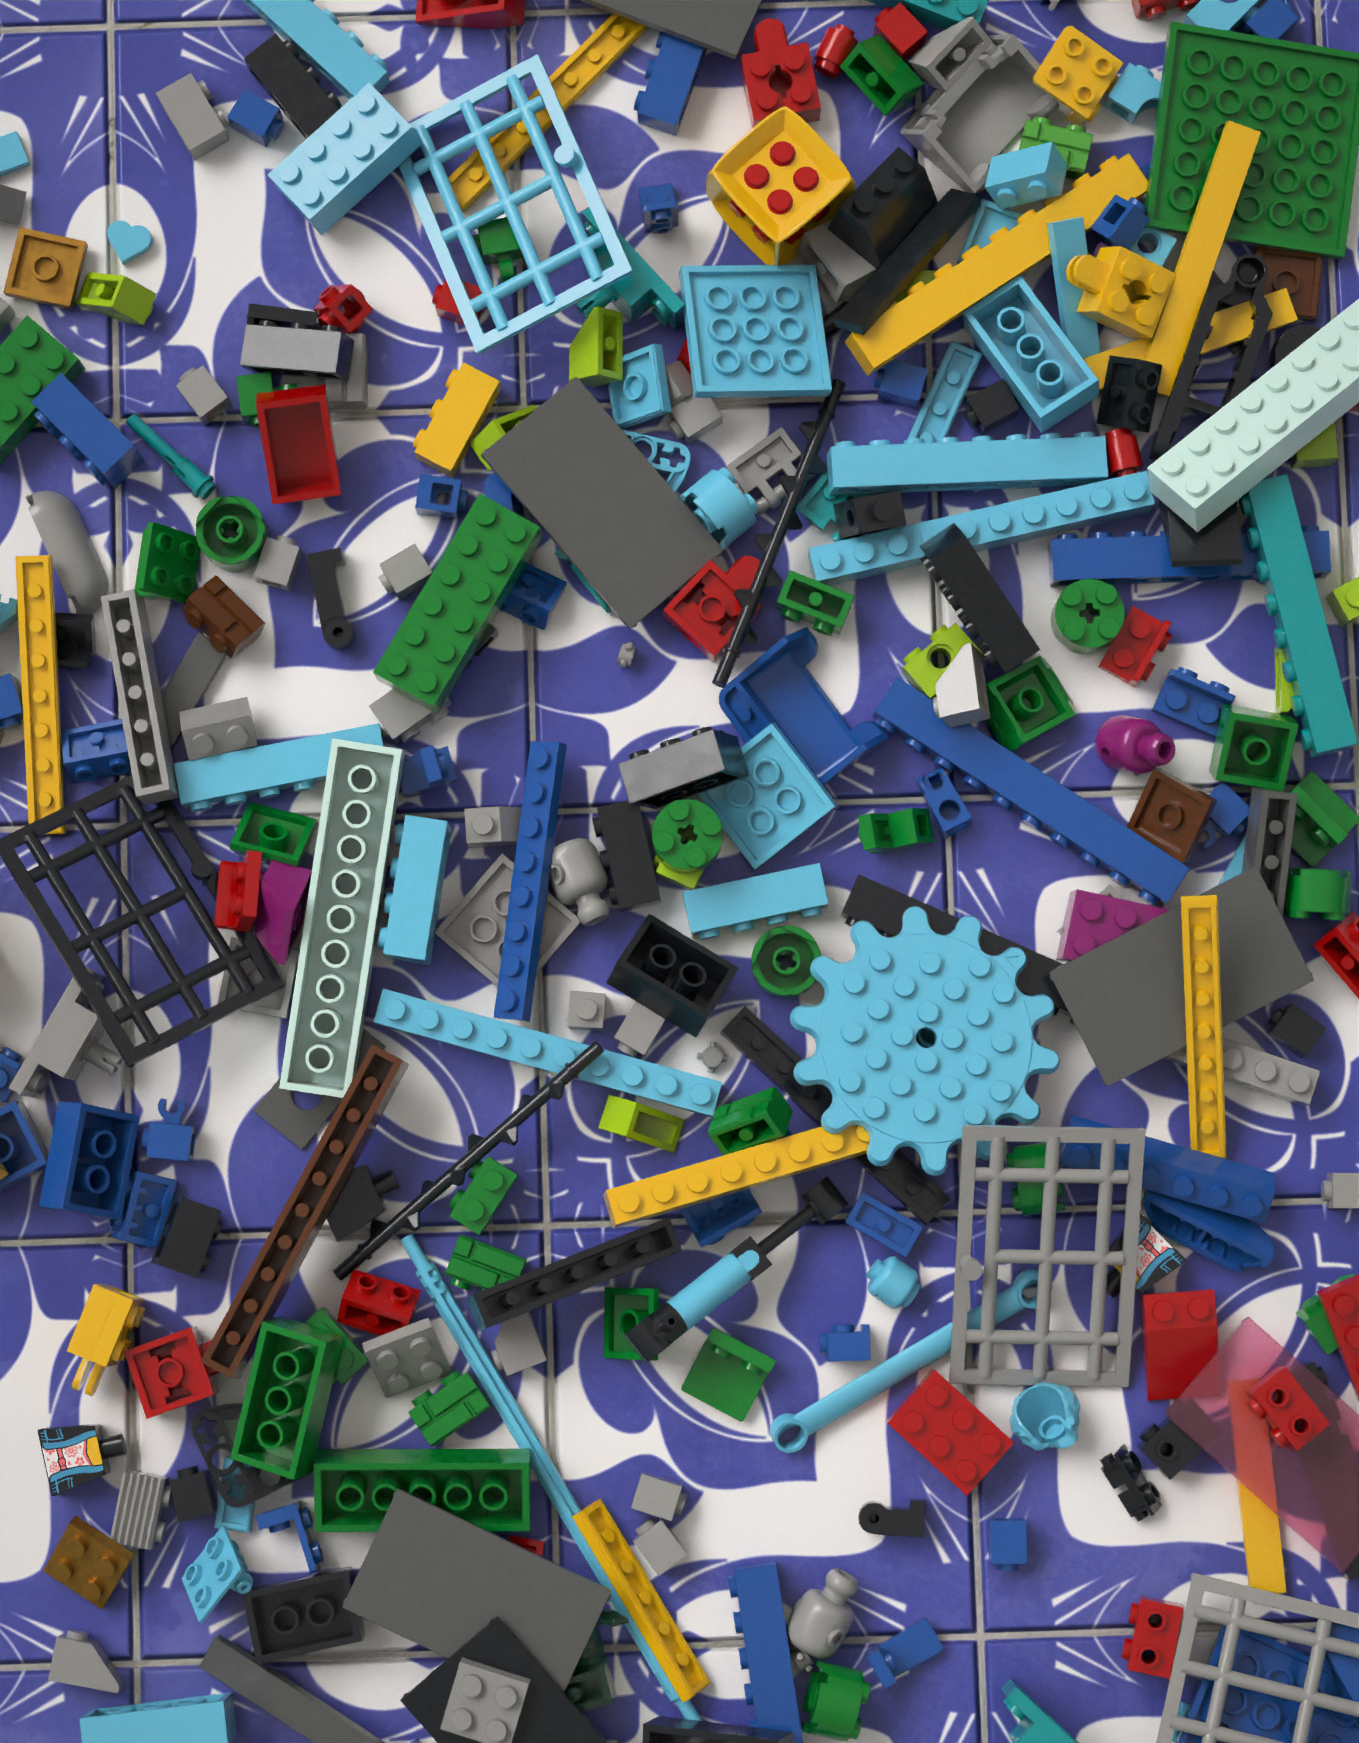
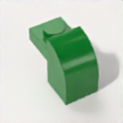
M910 808L889 814L870 813L858 816L860 825L858 834L863 843L864 851L883 853L935 843L929 808Z

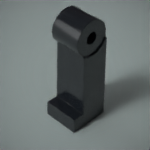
M341 547L306 554L324 639L331 648L345 650L353 644L355 631L346 620L336 567L346 565L344 553Z

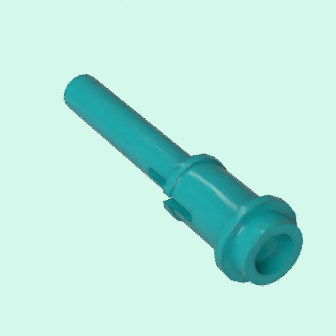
M136 414L131 415L127 419L126 424L173 467L172 473L193 491L192 495L195 498L200 497L202 500H205L213 493L217 485L213 482L214 478L211 475L206 476L187 456L182 458Z

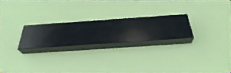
M951 188L834 317L836 327L865 335L981 205L979 195Z

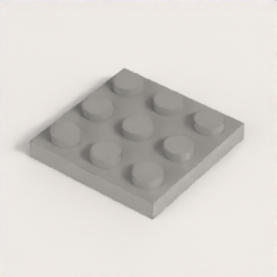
M503 853L434 932L497 987L514 863ZM547 892L536 975L581 924L578 917L549 892Z

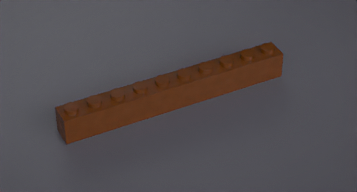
M373 1044L371 1045L200 1362L231 1379L241 1378L256 1350L262 1321L271 1319L275 1315L409 1066L408 1063Z

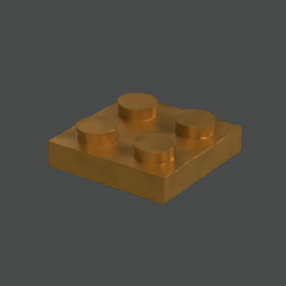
M19 227L3 293L9 297L72 310L88 248L87 242Z
M75 1516L68 1524L43 1572L98 1608L103 1609L109 1602L135 1554Z

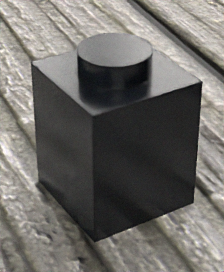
M1001 379L968 397L965 403L966 410L963 411V414L971 429L977 427L980 435H983L1015 418L1020 407L1004 379Z
M1292 1003L1284 1009L1279 1006L1267 1022L1271 1025V1028L1266 1034L1299 1058L1307 1057L1327 1028Z
M197 1465L177 1470L178 1477L169 1480L178 1522L217 1512V1504L209 1471L199 1472Z

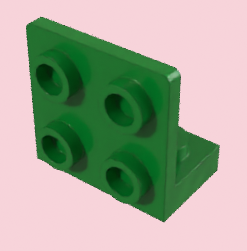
M712 1327L681 1386V1390L742 1422L776 1360Z

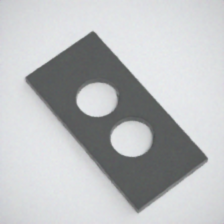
M364 1028L357 1071L372 1044L383 1050L386 1047ZM280 1077L253 1111L303 1150L338 1107L343 1098L322 1095V1100L318 1106L310 1110H303L293 1102L292 1090L279 1088Z

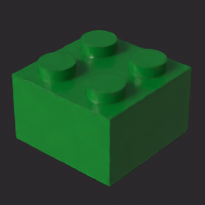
M1223 704L1209 772L1215 780L1284 791L1299 724L1291 715Z

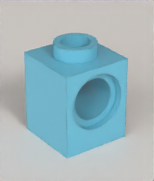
M1144 228L1141 235L1129 248L1134 253L1163 267L1177 239L1161 230ZM1141 241L1151 243L1154 247V252L1144 253L1140 251L1137 243Z

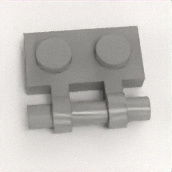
M781 427L728 464L726 469L733 475L736 484L744 494H750L758 489L762 497L756 501L759 507L756 512L761 515L769 508L772 510L781 505V500L787 496L781 484L772 489L767 481L781 471L785 476H795L797 470L793 463L800 459L802 454ZM810 474L807 481H809L816 475Z

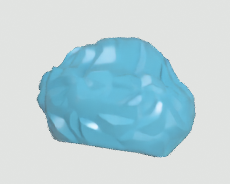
M1047 1382L1035 1383L1032 1387L1024 1389L1015 1398L1009 1420L1011 1430L1023 1444L1032 1447L1034 1450H1043L1047 1447L1067 1449L1074 1445L1078 1439L1080 1422L1079 1400L1075 1393L1066 1385Z

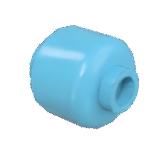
M896 1256L888 1257L883 1262L877 1259L866 1274V1277L870 1279L868 1284L869 1293L891 1309L900 1306L907 1307L913 1301L921 1286L918 1283L917 1271Z

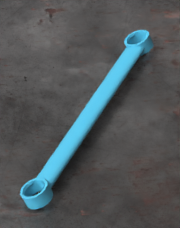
M1028 1269L1021 1272L1015 1278L1013 1286L996 1295L995 1325L1026 1307L1036 1308L1037 1295L1032 1298H1023L1021 1294L1028 1286L1038 1283L1037 1270ZM982 1304L968 1312L967 1329H980ZM952 1322L797 1414L785 1413L779 1415L770 1426V1435L776 1447L785 1453H793L800 1450L811 1434L950 1353ZM795 1426L800 1427L799 1434L793 1440L788 1442L778 1440L779 1436L787 1429Z

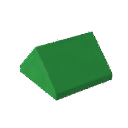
M249 802L231 840L230 850L241 856H245L248 850L262 852L261 861L270 863L271 860L304 868L316 819Z
M605 1287L604 1358L642 1360L624 1334L659 1308V1288ZM658 1355L652 1361L658 1360Z

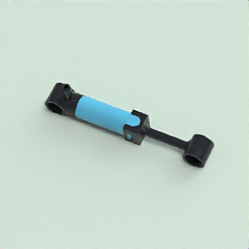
M828 1176L800 1197L805 1207L765 1239L756 1244L751 1236L624 1334L645 1364L769 1268L772 1263L766 1255L810 1220L815 1218L823 1225L849 1204Z

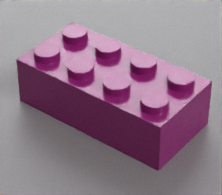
M1079 889L1071 891L1056 960L1069 962L1169 910Z

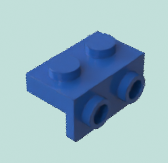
M749 1189L680 1209L701 1247L718 1243L728 1232L737 1227L749 1225L755 1220L756 1216L762 1213Z

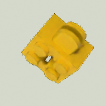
M1122 246L1100 247L1097 257L1092 255L1075 256L1068 263L1066 270L1067 280L1072 285L1084 290L1076 312L1129 338H1153L1176 273Z
M106 1283L93 1285L67 1348V1352L82 1357L72 1382V1389L79 1391L82 1388L91 1366L95 1362L85 1388V1394L93 1396L105 1368L118 1365L120 1360L125 1361L124 1351L131 1349L132 1341L128 1340L133 1327L138 1328L146 1311V1308L141 1307L144 1298Z

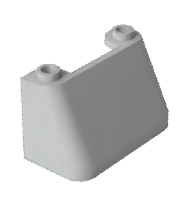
M1014 34L990 35L989 38L993 43L947 91L936 89L907 120L900 132L910 144L968 193L975 194L985 189L991 157L997 156L1022 130L1026 119L1031 120L1034 117L1048 118L1059 107L1058 100L1034 84L1033 76L1040 64Z

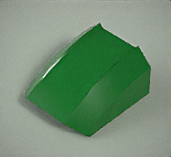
M1041 655L986 684L990 719H987L986 722L996 736L998 743L1011 752L1076 715L1073 701L1052 667Z

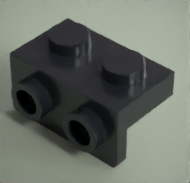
M55 612L58 666L73 670L89 668L96 651L94 615Z

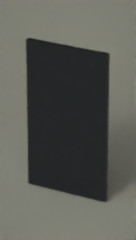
M498 1616L490 1620L487 1626L412 1690L405 1693L400 1700L437 1743H482L440 1729L459 1663L463 1657L531 1679L512 1743H609Z

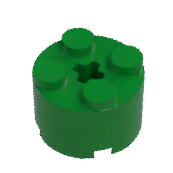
M222 496L209 501L201 509L196 520L197 542L206 557L215 566L232 572H241L259 561L266 537L270 538L268 526L258 508L252 502L240 496ZM227 530H237L239 534L235 538L228 537L226 534Z
M1082 579L1070 584L1060 594L1052 609L1051 627L1055 637L1074 653L1093 654L1103 650L1115 639L1122 628L1125 616L1122 599L1114 586L1100 580ZM1084 610L1089 611L1090 615L1095 616L1091 623H1087L1085 617H1080Z
M692 799L675 800L664 807L657 815L652 828L653 847L661 863L668 869L682 874L698 872L710 866L720 853L723 838L722 825L717 814L708 805ZM688 829L693 830V837L696 838V841L689 840L687 844H682L679 832H686Z
M1293 867V874H1291V868H1288L1283 908L1284 916L1309 918L1310 912H1319V918L1345 920V913H1350L1352 871L1342 870V877H1340L1339 870Z
M787 925L773 928L764 933L753 948L751 956L752 976L758 986L769 995L778 998L798 997L808 991L816 981L811 975L810 965L816 957L821 956L820 949L814 938L799 927ZM787 953L792 955L791 962L796 966L794 968L788 967L784 971L780 969V962L776 959L777 957L784 958Z
M1046 1142L1014 1146L1013 1153L1006 1154L1007 1166L1009 1168H1045ZM1017 1182L1018 1188L1011 1189L1014 1210L1022 1211L1023 1217L1042 1214L1044 1183ZM1058 1183L1057 1198L1064 1197L1062 1183ZM1057 1199L1056 1212L1066 1211L1065 1204L1058 1203Z
M817 1661L815 1665L820 1671L819 1673L812 1671L808 1681L802 1711L809 1712L808 1722L802 1721V1731L842 1742H847L849 1739L857 1740L861 1729V1718H858L860 1705H865L868 1700L870 1683L864 1682L861 1670Z

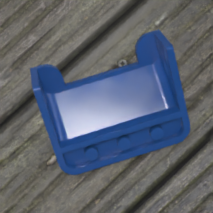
M808 627L784 636L729 682L719 694V705L746 743L771 723H776L814 775L825 786L880 746L889 737L883 728L873 721H864L853 729L849 726L806 668V665L817 655L818 643Z

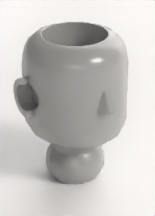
M576 838L554 847L549 881L557 899L563 905H577L578 919L585 926H592L607 919L610 915V907L606 901L601 899L600 893L605 890L608 884V876L594 844L588 839Z
M834 1568L827 1573L825 1578L826 1586L823 1590L814 1588L804 1593L801 1599L794 1604L793 1614L786 1626L788 1640L798 1649L819 1659H829L838 1651L854 1621L853 1609L846 1601L858 1590V1580L839 1568Z

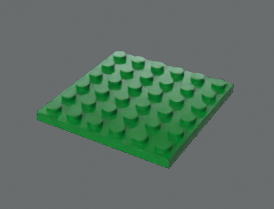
M1171 22L1168 25L1145 202V207L1148 209L1145 215L1151 220L1145 228L1187 235L1226 121H1232L1257 130L1261 134L1224 241L1316 254L1333 259L1344 258L1359 147V53Z

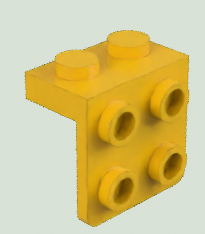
M1067 26L1062 30L1034 74L1033 82L1070 109L1065 120L1071 124L1080 125L1086 120L1090 122L1101 108L1098 102L1104 93L1108 94L1119 79L1116 74L1123 65V62L1073 26Z

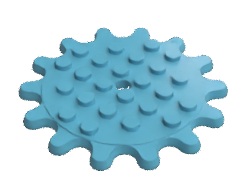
M918 906L909 907L905 910L902 917V929L894 937L882 936L875 926L868 921L861 920L856 922L850 930V936L856 950L851 960L840 963L828 956H819L810 965L811 975L824 988L825 995L822 1002L815 1006L800 1005L795 1007L790 1014L792 1027L800 1032L808 1033L816 1042L814 1055L798 1062L793 1071L795 1080L803 1086L819 1084L831 1091L832 1103L821 1117L823 1129L830 1134H839L852 1125L863 1127L869 1134L867 1158L875 1166L887 1165L899 1148L909 1146L919 1153L923 1170L929 1175L938 1176L945 1172L948 1167L949 1150L956 1144H962V1125H996L1003 1118H1013L1022 1124L1030 1125L1035 1123L1041 1114L1039 1104L1028 1095L1025 1086L1026 1081L1033 1074H1051L1060 1065L1058 1053L1053 1049L1039 1045L1033 1036L1036 1024L1049 1019L1054 1014L1055 1003L1048 995L1038 994L1029 996L1023 994L1018 989L1017 977L1026 967L1028 961L1026 953L1021 948L1010 947L996 956L986 954L980 946L982 924L974 916L962 917L955 929L947 935L935 933L930 927L927 912ZM921 1030L933 1032L935 1037L934 1046L930 1048L921 1047L916 1041L917 1032ZM977 1141L976 1155L978 1158L990 1161L991 1141Z

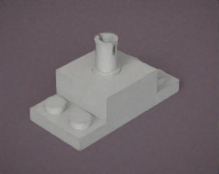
M86 967L102 992L104 984L101 981L104 976ZM74 977L9 1086V1089L20 1095L34 1098L36 1093L42 1094L51 1079V1076L48 1075L49 1071L63 1078L76 1081L87 1061L106 1071L111 1076L116 1073L118 1068L108 1063L106 1059L119 1065L122 1063L123 1058L121 1055L98 1043L105 1028L95 1012L87 1007L89 1002Z

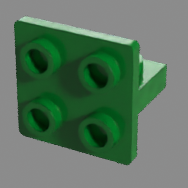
M156 522L148 523L147 529H143L135 590L143 599H169L186 604L187 599L194 593L200 554V547L196 536Z
M1311 771L1290 791L1298 794L1291 849L1310 867H1314L1332 848L1340 844L1349 835L1347 833L1359 822V816Z

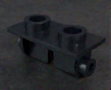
M1123 1444L1114 1453V1456L1110 1453L1100 1459L1103 1465L1100 1469L1113 1489L1123 1484L1127 1486L1128 1489L1120 1493L1118 1497L1130 1517H1135L1138 1522L1146 1518L1149 1513L1151 1516L1155 1515L1162 1505L1160 1493L1152 1482H1148L1141 1472V1463L1136 1454L1128 1451L1125 1444Z

